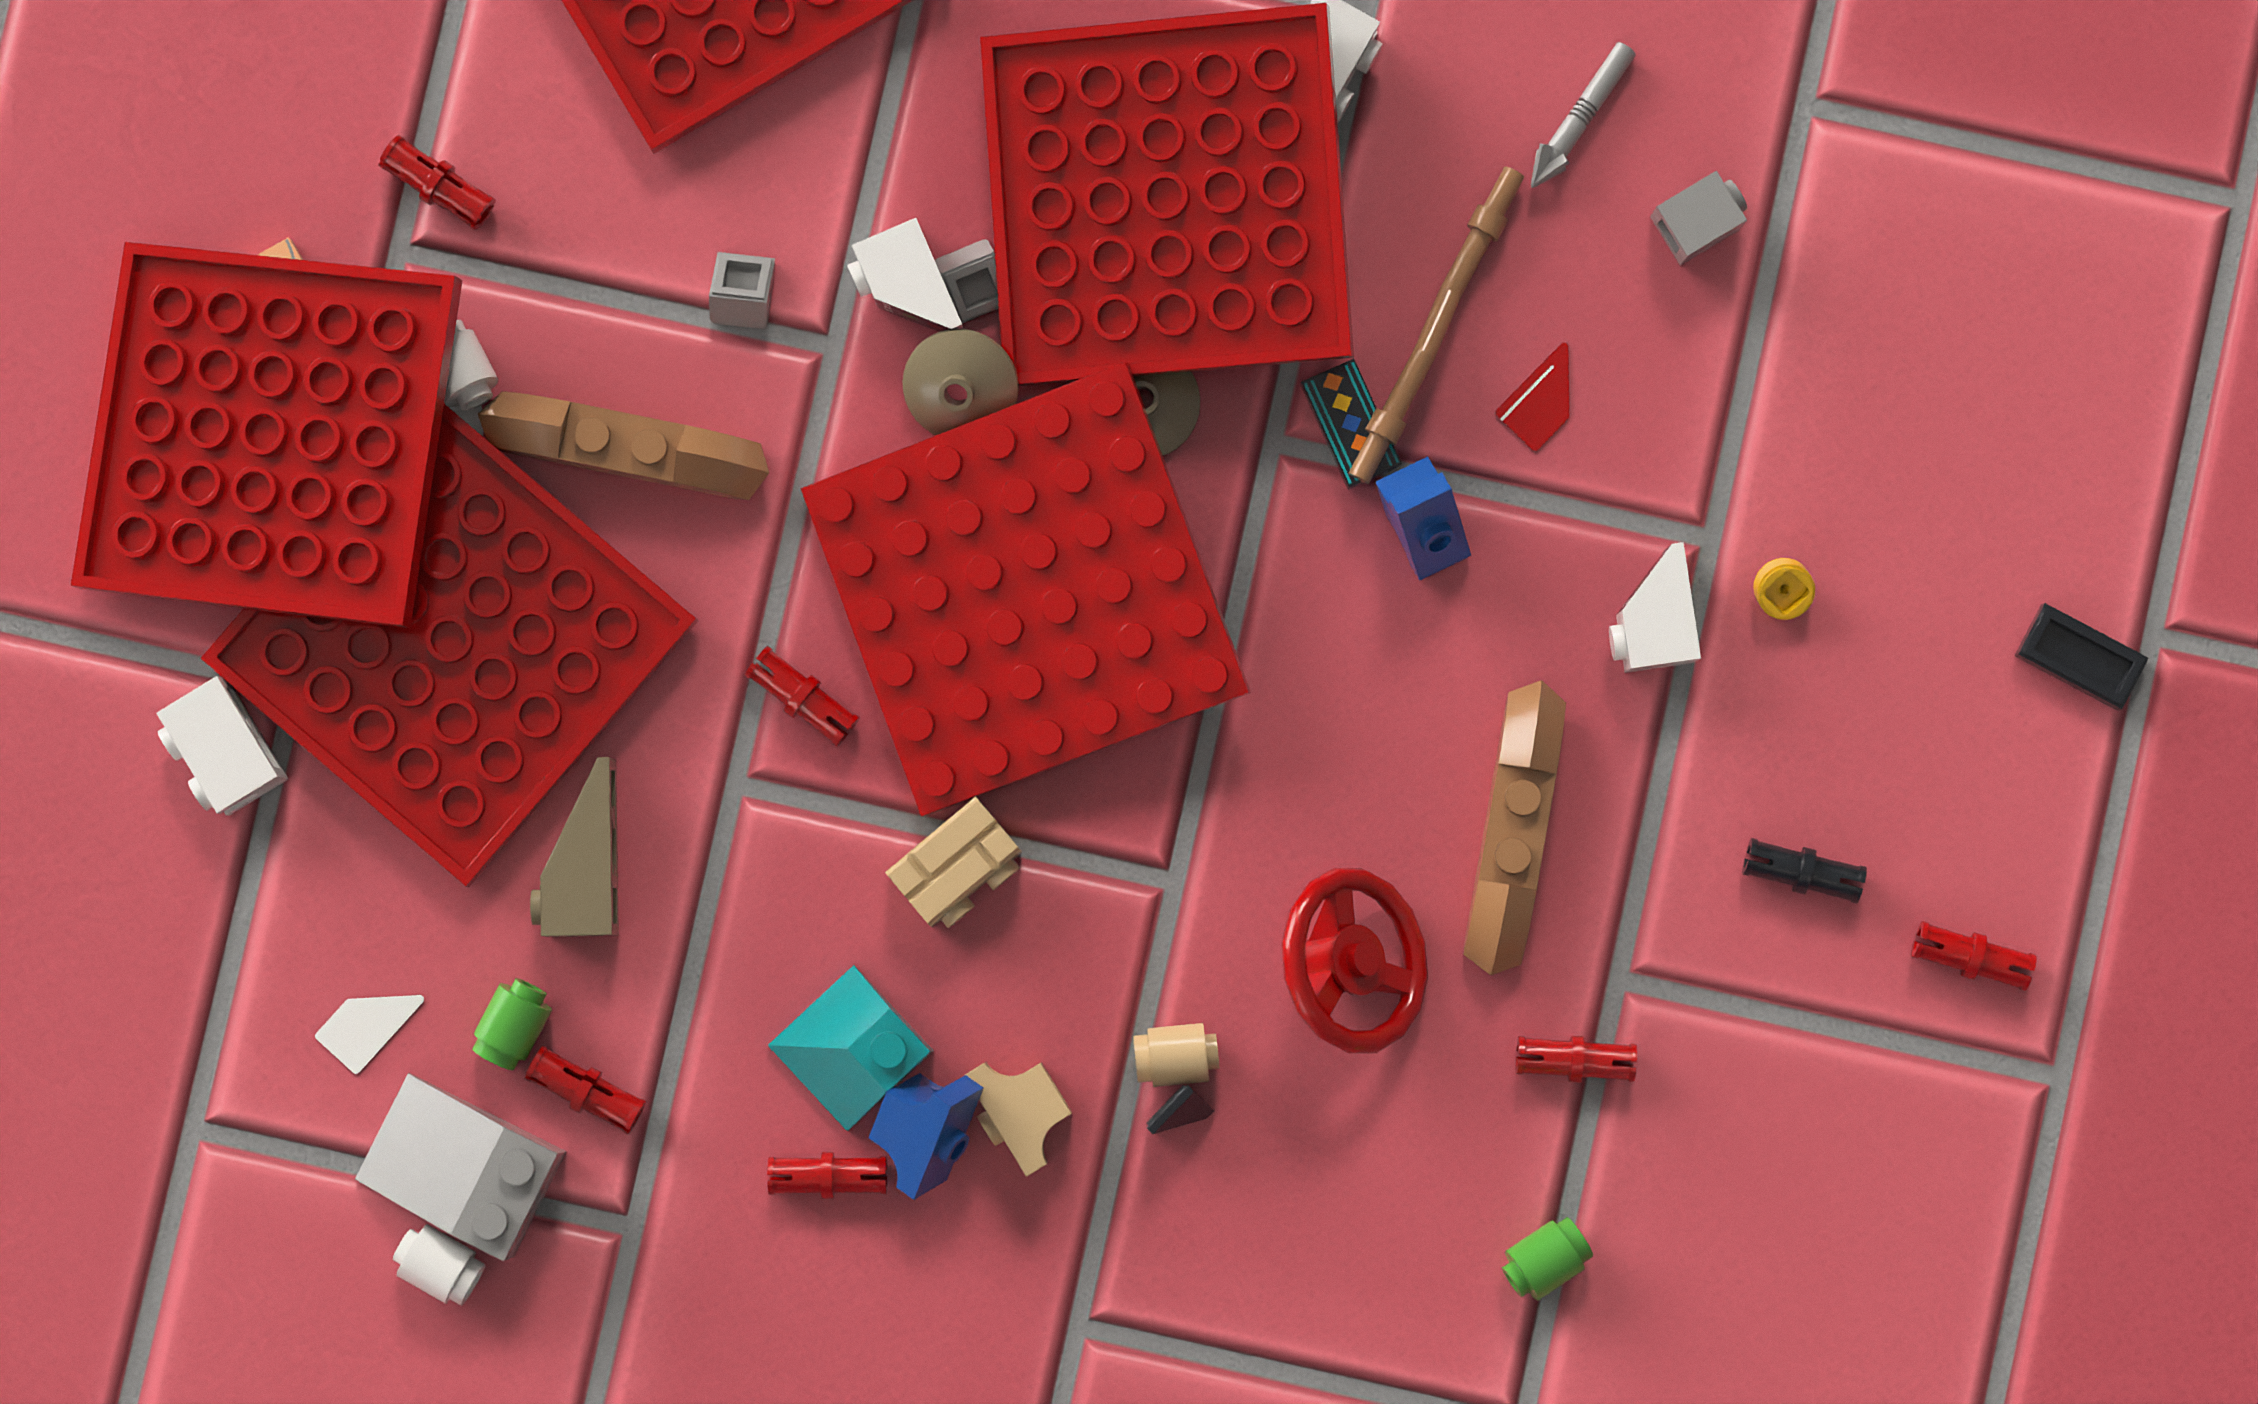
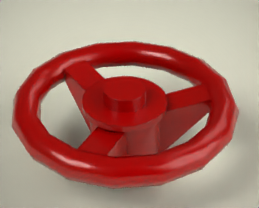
M1333 868L1310 881L1289 910L1281 943L1284 980L1297 1013L1318 1038L1349 1054L1378 1053L1405 1035L1422 1007L1428 980L1426 945L1413 909L1391 883L1365 869ZM1352 891H1360L1376 900L1391 918L1403 948L1404 968L1387 963L1383 946L1377 935L1368 927L1355 924ZM1323 900H1325L1309 939L1306 940L1311 918ZM1374 991L1400 995L1399 1003L1388 1020L1372 1030H1350L1335 1022L1330 1016L1343 992L1355 996L1368 995Z

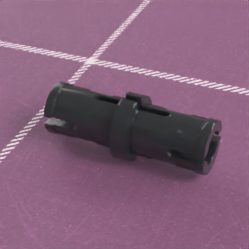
M1751 838L1746 853L1767 858L1769 863L1765 864L1744 858L1742 875H1752L1792 885L1793 892L1806 894L1809 889L1850 900L1852 903L1857 904L1863 889L1840 883L1839 880L1840 878H1846L1865 883L1867 868L1862 865L1856 866L1816 856L1817 851L1814 849L1803 847L1801 852Z

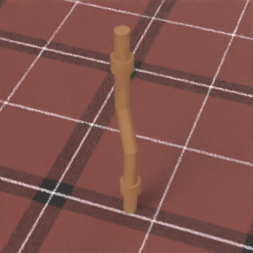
M1504 166L1485 204L1477 205L1467 224L1471 231L1438 291L1410 358L1383 409L1376 408L1365 428L1369 435L1348 473L1352 477L1369 484L1390 444L1396 446L1407 425L1402 420L1437 355L1460 298L1491 241H1498L1508 222L1504 215L1524 179V175L1520 172Z

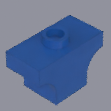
M1429 457L1421 459L1375 482L1385 514L1394 528L1419 581L1472 556L1452 489L1443 473H1437Z
M919 1073L886 1091L869 1139L882 1147L894 1161L897 1169L896 1188L915 1200L947 1181L953 1164L962 1156L968 1146L969 1136L966 1134V1131L984 1087L966 1075L942 1087Z

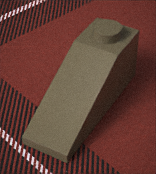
M597 757L540 876V890L531 891L532 925H541V936L619 935L616 760L610 757Z

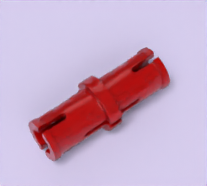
M400 135L391 140L379 159L381 160L378 163L379 167L400 178L418 191L419 198L428 205L438 204L474 230L479 229L495 206L493 205L496 202L495 198L487 195L457 175L453 165L445 160L439 163L415 148L414 145Z
M766 646L756 659L772 670L774 676L758 663H752L747 669L745 676L755 681L784 703L786 706L783 711L794 718L799 715L832 741L834 746L838 747L849 734L833 723L830 718L835 719L847 730H853L860 717L851 713L819 688L821 681L813 675L806 678L774 653L772 648Z
M1922 921L1917 929V936L1937 942L1939 945L1934 947L1913 941L1912 958H1921L1961 970L1960 975L1962 977L1972 980L1979 975L2018 987L2019 990L2023 991L2028 989L2033 977L2011 970L2009 967L2014 965L2035 971L2037 962L2035 954H2027L1988 943L1986 935L1974 932L1971 937L1930 925L1929 922Z
M1518 1036L1516 1051H1519V1054L1541 1055V1057L1516 1056V1074L1568 1076L1569 1082L1578 1083L1582 1082L1583 1077L1627 1080L1628 1082L1635 1081L1637 1068L1633 1064L1612 1063V1061L1637 1062L1636 1044L1587 1043L1583 1036H1571L1570 1041L1532 1039Z
M545 1046L539 1049L526 1072L525 1080L533 1082L569 1101V1108L577 1113H581L584 1109L623 1130L626 1134L632 1131L647 1101L602 1079V1072L593 1067H590L587 1071L548 1050L549 1048Z
M822 1152L821 1158L768 1157L767 1175L792 1176L770 1177V1180L767 1181L768 1195H775V1193H821V1199H834L835 1193L887 1194L888 1176L863 1175H886L888 1170L887 1156H881L880 1158H835L834 1152Z

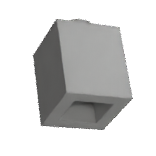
M1716 170L1658 205L1650 218L1681 266L1739 231L1747 221L1743 214L1747 210V204L1732 180L1723 182Z

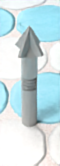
M1621 42L1616 43L1576 102V105L1573 106V110L1569 112V115L1564 119L1549 143H1540L1539 150H1536L1531 188L1566 170L1565 166L1569 164L1566 157L1587 128L1586 126L1589 125V121L1596 115V112H1598L1635 58L1636 53L1629 46Z

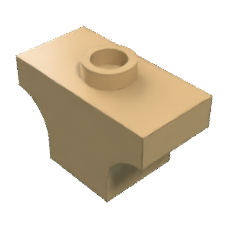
M987 1062L965 1074L984 1087L979 1100L986 1111L978 1115L977 1118L992 1143L997 1146L1005 1141L1026 1177L1046 1165L1048 1161L1044 1154L1045 1136L1054 1124L1072 1114V1111L1042 1062L1025 1073L1015 1076L1000 1074L993 1070Z

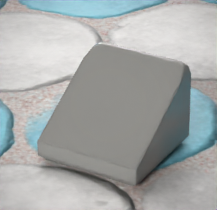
M987 239L973 243L935 260L961 323L999 309L995 253Z
M718 252L709 293L710 321L720 325L766 329L770 312L775 258Z

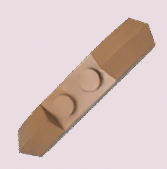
M505 391L499 393L477 414L486 439L499 451L741 500H749L769 474L761 443L684 424L565 400Z
M1542 680L1508 692L1463 953L1490 976L1522 964L1536 897L1566 710V702Z

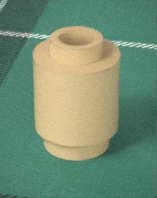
M1203 1023L1147 1028L1148 1034L1133 1036L1138 1083L1153 1081V1087L1209 1082L1208 1070L1219 1069L1216 1033L1204 1035Z

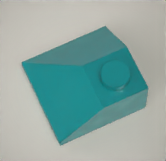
M855 965L768 1044L770 1049L846 1131H849L884 1098L886 1091L897 1086L934 1051Z

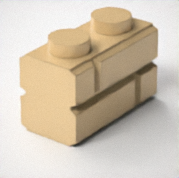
M975 796L885 873L930 927H934L942 921L947 928H950L975 907L968 897L981 886L987 883L994 891L1020 869L1014 859L1022 851Z

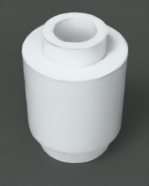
M457 320L444 402L448 407L460 406L462 411H468L483 405L493 397L491 389L496 386L499 379L474 331L466 329L463 322Z
M428 1224L419 1233L410 1229L403 1237L392 1259L400 1264L396 1276L445 1304L452 1300L461 1306L474 1290L486 1264L475 1259V1251Z

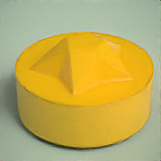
M1778 558L1768 562L1759 570L1754 580L1753 590L1756 600L1765 613L1776 619L1788 620L1802 615L1811 606L1815 597V583L1812 576L1804 565L1794 559Z

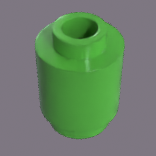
M515 978L512 986L499 983L474 1031V1035L478 1039L472 1050L495 1065L508 1070H515L519 1060H526L552 1011V1008L543 1002L547 993L519 978Z
M1566 1217L1557 1224L1553 1220L1549 1221L1507 1249L1505 1255L1509 1263L1502 1267V1271L1520 1297L1530 1293L1534 1299L1539 1301L1584 1271L1583 1263L1594 1257L1582 1233Z

